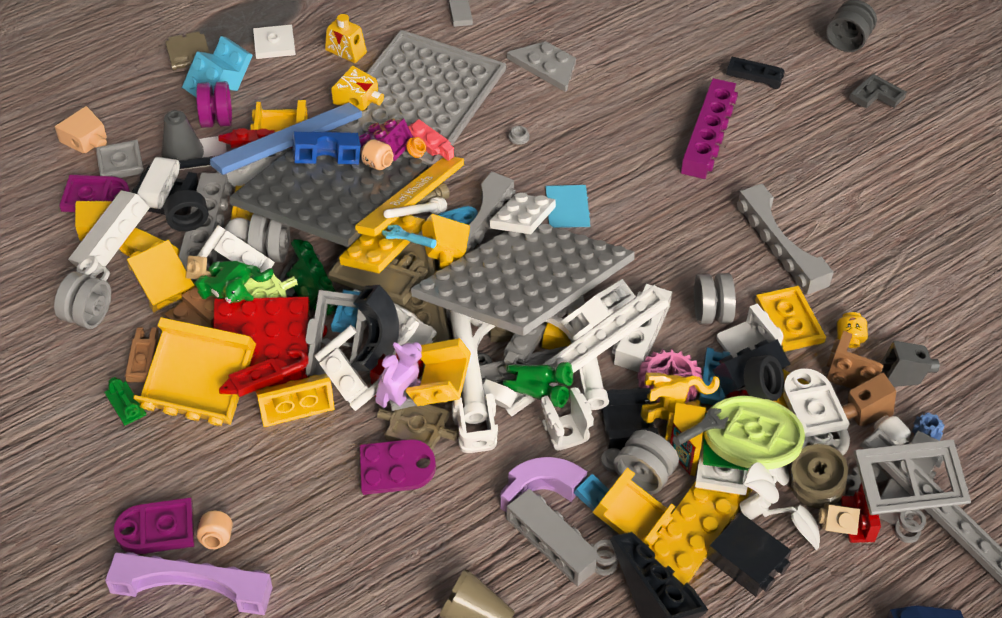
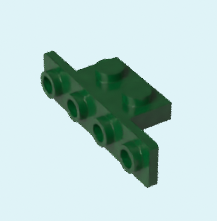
M294 239L291 245L299 260L286 275L288 279L292 276L295 277L298 285L293 286L297 296L309 297V310H312L317 304L319 290L336 291L332 286V281L324 271L322 263L317 258L313 246L308 241ZM328 304L327 312L335 314L338 305Z

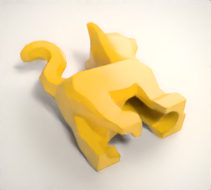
M646 373L644 384L649 386L653 384V389L647 394V398L650 401H656L660 397V402L642 405L641 417L647 423H653L655 418L668 421L669 413L675 412L676 403L701 407L700 400L685 403L689 387L694 385L698 392L705 395L712 394L717 391L720 380L717 376H713L711 384L707 386L697 376L683 377L663 373Z

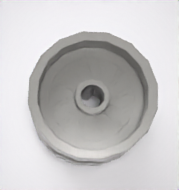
M254 213L248 231V245L266 257L268 256L272 261L284 263L290 242V226Z
M80 272L68 274L61 282L55 296L54 310L56 316L60 320L76 323L78 326L87 329L97 327L109 309L111 302L110 285L107 281L90 278L89 275Z
M717 273L714 281L710 274H697L695 276L694 308L699 325L711 324L715 318L720 324L732 323L734 321L736 297L734 281L730 273Z
M647 430L635 431L627 440L625 447L620 450L614 459V467L617 474L621 476L628 467L635 473L631 480L648 494H656L661 491L668 477L674 472L679 463L677 451L662 436Z

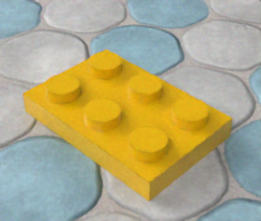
M799 286L756 295V303L763 311L768 313L770 320L783 333L784 337L781 347L784 352L825 343L826 335Z

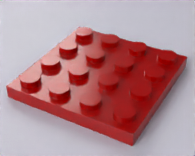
M309 297L254 298L253 301L242 300L238 303H228L225 299H214L213 329L250 336L256 343L249 367L271 358L282 360L288 366L301 360L300 356L287 354L288 351L293 349H299L307 355L309 354V344L306 343L309 322ZM305 368L267 387L309 378V376L305 374Z

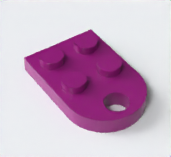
M69 175L59 206L61 212H75L76 201H113L115 199L114 196L119 194L121 190L130 192L129 186L123 179L118 177Z
M402 440L360 445L361 490L363 495L419 489L428 484L435 474L436 459L434 453L422 441ZM422 458L430 460V464L426 468L417 467V462Z
M192 498L140 504L126 509L120 514L114 525V535L118 545L124 551L135 554L195 547ZM127 527L135 528L129 535L121 534Z

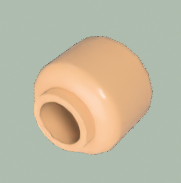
M372 139L362 146L361 159L366 166L376 170H383L391 165L393 152L388 144Z
M216 510L203 514L197 529L198 541L208 549H218L226 546L230 541L233 522L226 513Z

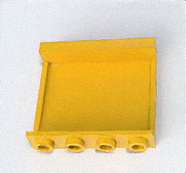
M160 317L158 327L162 330V334L141 396L134 395L133 399L140 403V407L145 410L154 411L155 408L162 409L163 413L171 416H177V413L184 414L185 418L193 421H199L202 418L215 426H222V423L231 425L239 396L237 394H219V388L229 379V374L249 367L256 343L250 336Z

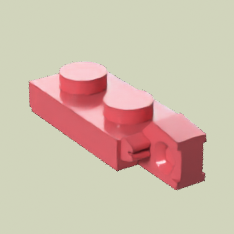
M417 120L408 126L414 138L419 137L424 141L426 152L432 156L439 154L448 161L454 157V147L450 145L451 143L424 122Z

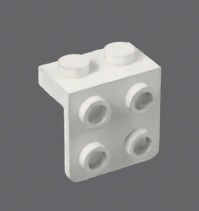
M758 304L749 307L746 322L718 333L716 339L723 349L730 352V355L735 358L737 357L736 353L747 347L753 350L755 349L754 345L766 339L768 343L778 339L781 345L784 336L781 329L776 327L770 320L768 313L763 311Z

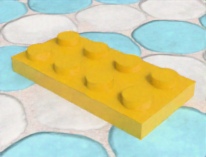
M412 215L400 216L390 225H399L408 233L419 234L422 231L425 219ZM386 227V228L384 229V231H389V232L391 231V230H388V227ZM382 231L375 237L363 234L339 257L340 265L380 273L410 242L405 239H386Z

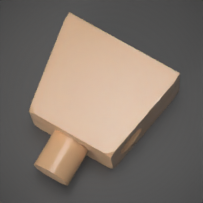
M87 106L55 126L59 142L81 153H87L94 147L107 145V136L103 123Z

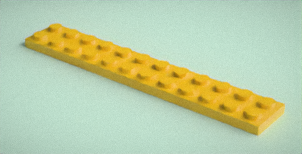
M783 369L782 371H783L784 382H785V380H786L787 376L790 374V372H788V371H786V370ZM801 378L797 379L798 382L801 384H809L807 381ZM782 392L781 397L774 402L789 409ZM695 482L671 514L674 518L666 528H661L658 532L660 537L653 546H648L655 553V559L665 568L669 565L675 571L673 576L683 585L689 583L706 559L709 545L728 527L740 510V502L747 499L753 489L747 487L746 495L697 488L695 487Z

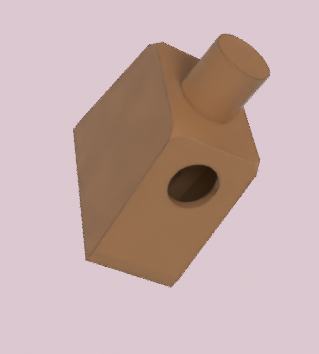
M884 373L853 388L848 393V404L842 406L847 419L854 418L859 426H864L876 422L886 415L892 416L894 414L896 389Z

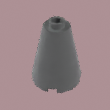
M177 110L167 113L164 117L162 157L179 161L202 158L204 154L203 145L186 115Z

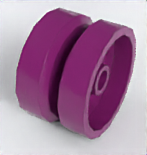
M228 81L216 82L214 94L209 82L197 84V111L201 128L213 127L215 124V114L220 127L232 126V104Z

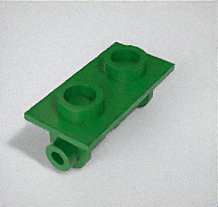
M116 377L109 380V390L105 391L104 394L124 426L147 415L144 409L140 407L141 404L133 399L134 393L126 381L122 382L121 379Z

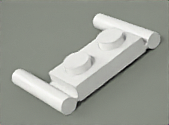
M217 225L197 255L208 257L212 249H214L231 261H241L247 265L257 266L260 268L261 273L272 268L275 263L219 225Z
M350 325L314 356L345 400L357 411L376 395L378 381L368 388L339 348L357 333L356 329Z

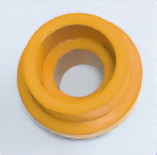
M419 137L410 138L406 143L408 153L414 158H420L426 151V145Z

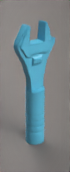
M388 225L387 227L388 230H391L390 232L382 230V234L386 236V239H405L430 248H435L437 244L435 239L408 233L399 225Z

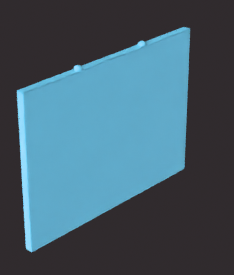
M586 185L546 186V196L555 199L556 207L548 215L549 225L554 228L590 227Z

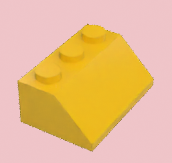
M326 373L255 391L264 427L335 410L331 380Z

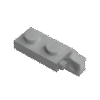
M540 324L525 336L516 333L513 335L504 351V370H506L507 364L527 363L543 337L544 325Z

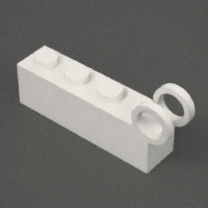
M121 190L69 257L68 260L77 267V272L90 275V278H96L98 274L104 272L100 279L104 281L108 279L110 271L106 268V265L150 208L137 194Z
M621 279L595 295L560 323L564 326L576 316L580 319L585 328L572 337L575 342L636 298V296L624 280Z

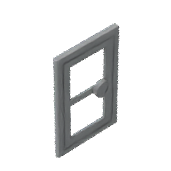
M954 440L854 451L870 515L971 503ZM943 456L952 492L920 495L913 472L915 470V463L911 459ZM902 460L899 463V469L903 474H908L914 496L881 500L871 463Z

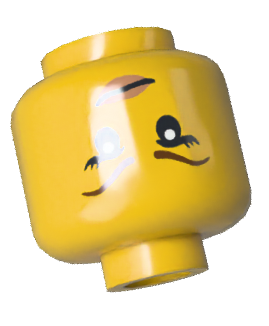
M849 312L843 314L837 321V339H841L843 331L849 332L853 335L848 348L860 347V344L868 339L867 320L860 313Z

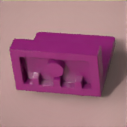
M404 118L399 120L390 119L384 124L374 123L367 128L368 131L359 136L360 149L368 141L376 139L391 147L393 161H396L407 149V141L414 137Z

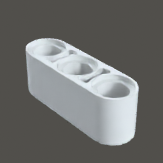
M155 157L137 193L150 208L161 209L179 174V160Z

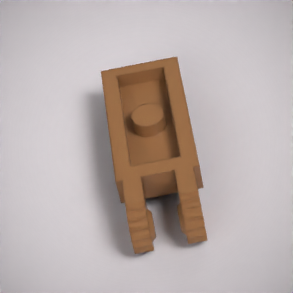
M137 327L135 338L132 340L125 374L127 382L146 381L158 345L159 331L157 327L151 328L149 339H144L145 332L143 327Z

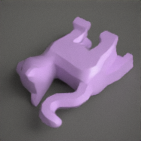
M394 342L393 346L399 360L396 355H387L383 359L382 366L385 369L379 377L376 392V403L383 408L387 406L389 400L401 406L406 401V396L403 394L404 390L408 387L420 386L421 381L417 377L419 373L418 361L422 357V347L418 342L405 343L401 346Z

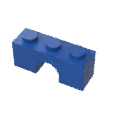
M297 131L293 133L294 163L316 164L318 156L329 155L336 158L338 164H359L361 145L358 133Z

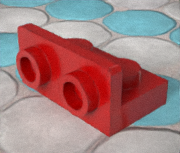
M861 482L859 490L855 492L854 496H842L841 498L842 506L860 509L857 535L848 534V539L851 543L875 542L881 528L879 514L870 515Z

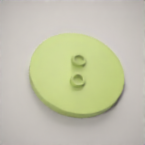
M736 396L724 399L711 407L721 409V413L717 414L720 420L726 417L729 419L725 424V429L704 431L705 440L717 455L730 463L750 468L754 463L759 462L767 469H775L791 463L802 451L805 439L802 423L795 414L777 402L754 396Z

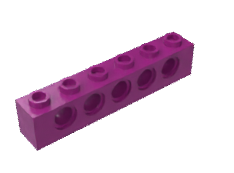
M712 79L683 158L681 174L706 179L708 171L712 172L715 163L713 157L717 158L720 148L718 144H722L724 138L722 130H727L729 118L727 117H731L734 108L732 104H736L737 101L736 83Z

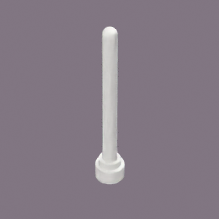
M435 197L425 204L387 209L383 215L387 219L424 212L438 215L446 211L447 202L442 197Z

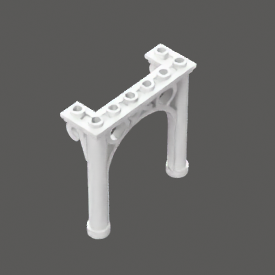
M583 295L545 321L560 328L569 337L571 343L574 342L572 337L584 329L585 326L577 316L564 326L560 322L565 314L569 316L585 304ZM446 309L449 327L452 326L454 339L460 338L471 352L462 388L465 422L478 424L488 418V411L485 403L477 349L483 336L496 326ZM471 323L479 327L474 337L472 335ZM595 357L578 369L582 392L591 410L602 409L609 404L607 391L603 387L598 360Z

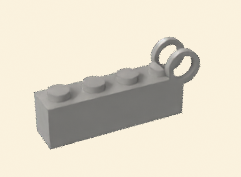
M917 431L911 444L939 440ZM943 456L911 459L932 480H934L937 473L933 471L934 467L940 468L944 461ZM892 477L880 499L909 497L911 495ZM920 510L879 514V518L895 525L894 531L897 538L905 543L916 542L926 524V517ZM914 515H917L920 518V525L916 521L912 520ZM902 526L909 532H916V535L913 537L904 536L900 532L899 527Z
M528 489L507 506V520L577 587L594 572L603 576L611 575L615 572L618 564L616 553L613 554L607 550L597 552L601 546H609L614 550L611 541L600 540L595 545L589 544L582 538L578 529L569 526L558 511H553L546 504L541 495H536ZM601 556H606L610 559H603ZM596 562L602 565L613 564L610 569L604 570L600 569Z

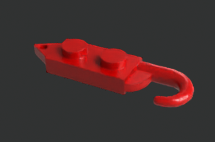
M240 128L237 130L233 129L230 133L219 135L218 138L220 142L231 145V148H238L273 134L275 130H247Z
M293 349L288 351L287 354L298 355L301 357V360L289 366L282 360L271 358L229 374V379L219 388V394H237L241 397L282 381L284 377L305 369L309 363V357L304 351Z

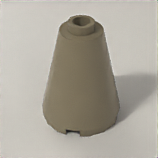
M465 569L452 589V593L439 616L442 618H514L515 611L472 572Z

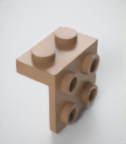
M843 331L841 339H835L831 350L833 353L830 354L826 365L830 367L827 379L837 385L853 389L881 374L883 365L847 352L853 334Z

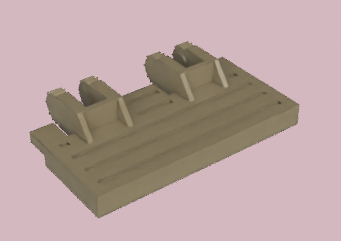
M404 255L400 262L394 258L380 273L340 265V260H338L329 272L328 277L333 282L362 291L365 286L380 284L394 303L405 306L412 296L411 288L425 278L428 274V269L423 268L424 261L416 259L413 263L412 257Z

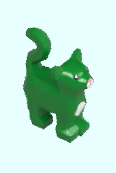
M218 261L209 267V271L214 277L200 276L195 285L202 299L214 296L219 299H225L228 303H238L242 300L253 301V296L248 293L244 286L250 276L256 282H265L272 278L274 270L269 268L261 273L260 268L257 266L247 265L241 261Z

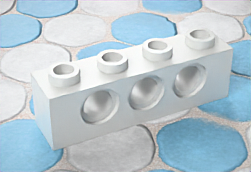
M646 284L643 292L652 287V285ZM657 287L669 305L623 337L620 342L618 341L614 344L612 354L615 355L614 365L640 372V365L644 362L646 356L649 355L670 308L671 291ZM639 291L637 297L641 295L643 292Z

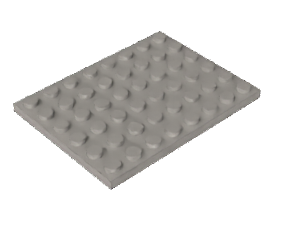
M400 30L367 72V74L376 78L378 92L384 94L381 105L370 103L362 111L361 118L330 131L358 133V136L366 133L368 131L367 128L374 123H379L380 125L390 119L399 120L404 118L408 126L417 120H421L445 137L451 143L450 145H453L505 72L506 63ZM407 149L402 153L403 157L414 158L408 153ZM425 151L419 159L422 160L423 164L428 165L429 168L439 161L442 156L439 154L432 156Z
M540 224L532 234L505 231L495 236L492 240L480 245V247L467 253L459 260L452 262L451 265L422 280L411 288L412 297L525 336L634 260V251L627 250L623 246L607 244L602 240H594L586 235H577L565 229H557L549 224Z

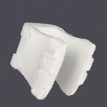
M394 303L399 318V337L397 343L400 346L405 343L411 344L414 342H418L420 345L433 343L432 338L437 334L434 328L424 324L411 311Z
M576 387L570 389L571 414L559 417L549 397L544 396L541 399V406L545 415V420H542L545 430L549 432L552 445L557 451L588 441L590 437L588 429L593 426L594 418L585 396ZM564 428L572 430L573 433L570 436H563Z
M493 394L485 395L488 418L486 419L488 430L467 433L462 398L452 402V417L454 424L458 425L460 436L458 443L462 452L489 451L497 446L498 424L495 425L494 421L496 403Z

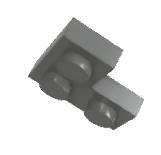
M872 74L850 94L849 100L867 108L876 99H879L895 108L905 99L907 92Z

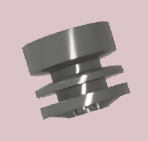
M860 0L844 2L827 26L828 40L834 47L844 52L860 50L876 27L877 16L875 11L866 2Z

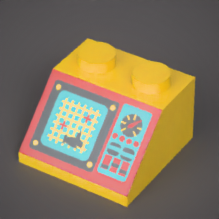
M676 403L675 412L669 413L665 440L670 441V444L677 451L681 466L690 475L695 476L703 432L680 446L674 444L673 437L700 423L705 418L706 408Z

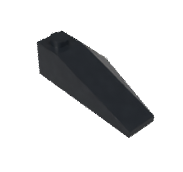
M633 532L611 537L612 546L641 618H700L708 612V608L694 588L688 583L683 585L673 576L675 571L669 565L665 568L655 559V553Z

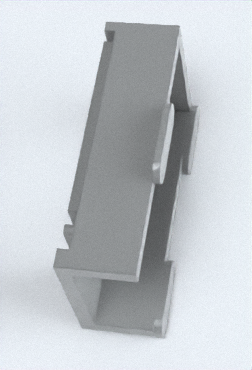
M319 290L315 318L309 320L306 334V343L310 345L308 354L309 363L305 374L309 377L326 373L314 355L320 351L321 343L327 345L331 342L328 338L322 339L328 304L357 308L353 302L359 295ZM359 309L356 323L357 333H355L354 342H345L341 345L353 347L351 358L348 359L351 364L361 352L366 318Z

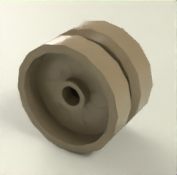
M813 444L804 447L799 456L792 462L791 487L793 494L801 503L811 508H824L825 503L835 505L841 500L846 491L848 476L846 459L839 450L829 445Z

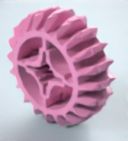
M662 349L660 354L653 352L651 357L646 356V359L640 365V372H638L639 388H650V390L653 389V384L649 386L644 383L646 373L651 372L680 375L683 377L697 376L703 380L701 368L697 367V361H691L690 355L684 357L682 351L678 354L674 353L673 349L667 353ZM694 385L689 387L685 403L689 402V400L694 401L699 393ZM660 397L656 399L657 403L660 402Z

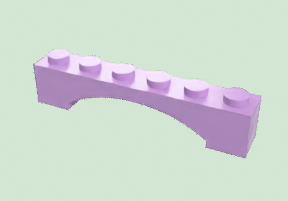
M131 552L125 554L115 553L105 580L110 593L136 597L137 593L142 590L163 585L203 587L230 598L237 604L239 612L265 615L272 591L270 574L260 570L251 572L240 570L236 567L222 568L215 567L209 563H189L182 559L172 561L165 560L159 556H138Z

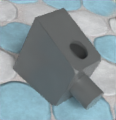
M899 341L892 342L880 362L883 365L881 373L886 375L893 387L921 384L927 373H937L940 367L938 359H931L928 349L924 345Z

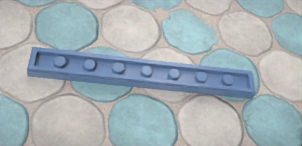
M351 103L344 104L211 158L210 165L222 175L292 147L294 131L328 132L361 118L362 111Z

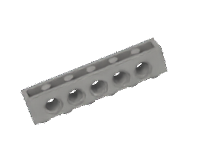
M201 173L196 192L205 198L209 216L203 226L196 230L185 232L179 259L186 271L188 256H197L217 225L224 226V211L228 210L227 198L232 194V183H228L227 174ZM192 207L190 214L195 212L198 208ZM212 251L207 257L206 270H209V267L212 265ZM191 279L195 285L197 279Z

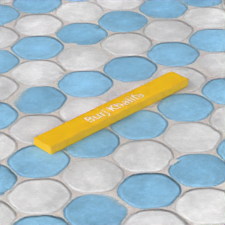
M442 157L357 223L355 230L359 234L375 237L399 218H385L383 215L385 210L415 205L464 165V158L453 157L448 161Z

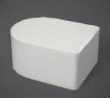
M487 379L483 384L484 397L486 394H493L496 405L511 409L517 397L516 392Z

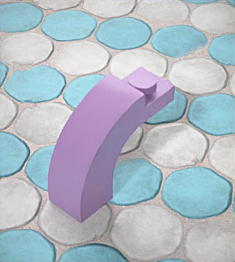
M541 457L523 462L509 472L508 485L500 493L501 509L507 513V506L528 489L531 491L540 489L551 490L572 502L576 497L574 494L575 490L587 479V471L570 461L553 457Z

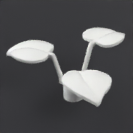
M759 462L754 463L748 469L743 485L755 490L757 493L740 502L742 513L752 520L761 514L767 517L771 514L790 512L792 513L791 519L796 528L817 550L820 543L819 528L814 517L807 509L799 505L796 509L794 507H785L769 510L771 503L774 504L779 499L775 483L778 481L781 485L785 486L789 482V472L786 465L775 469H767Z

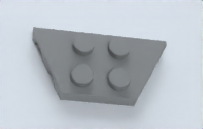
M546 41L507 52L508 60L564 92L568 90L572 71L576 65V58Z

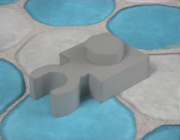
M871 463L877 488L885 485L888 481L887 476L877 463ZM858 467L854 468L852 474L847 476V484L852 486L848 489V496H854L860 487L861 479Z

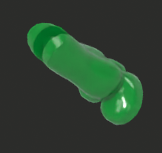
M561 362L556 370L550 365L507 364L506 372L517 375L516 381L504 380L503 386L538 400L548 396L554 407L563 408L570 396V391L565 386H571L573 383L571 363ZM551 383H558V384L565 385V386H559V385H558V386H554V387H553V386H550L549 384H551Z

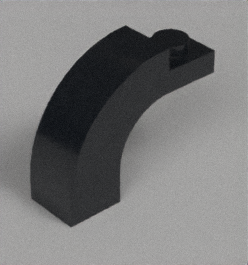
M380 284L365 286L353 302L365 316L369 326L368 340L351 364L356 371H371L378 365L379 359H384L387 355L393 354L395 350L393 344L398 342L399 318L392 299Z

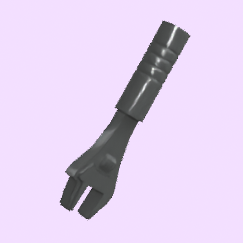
M711 408L700 423L673 437V442L676 446H680L706 430L725 429V424L729 418L726 417L720 420L717 414L721 413V409Z

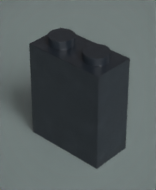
M741 513L709 545L706 559L757 597L762 590L766 592L770 589L775 581L774 577L778 573L782 575L791 564L788 560L792 550Z

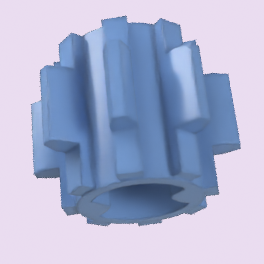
M925 413V415L922 414L920 417H916L912 433L915 436L917 431H920L940 441L945 425L942 424V420H939L938 415Z

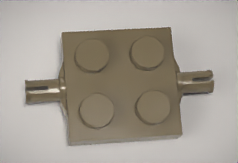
M416 405L395 410L394 412L380 408L377 414V418L390 421V426L385 434L386 440L390 442L419 440L427 444L433 451L441 437L455 441L458 435V431L445 428L449 418V411L432 405Z

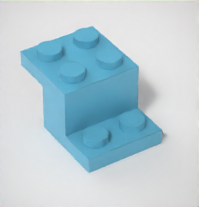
M221 36L214 54L196 52L182 88L197 98L198 83L209 82L214 94L216 82L228 81L230 90L238 91L253 55L227 37Z

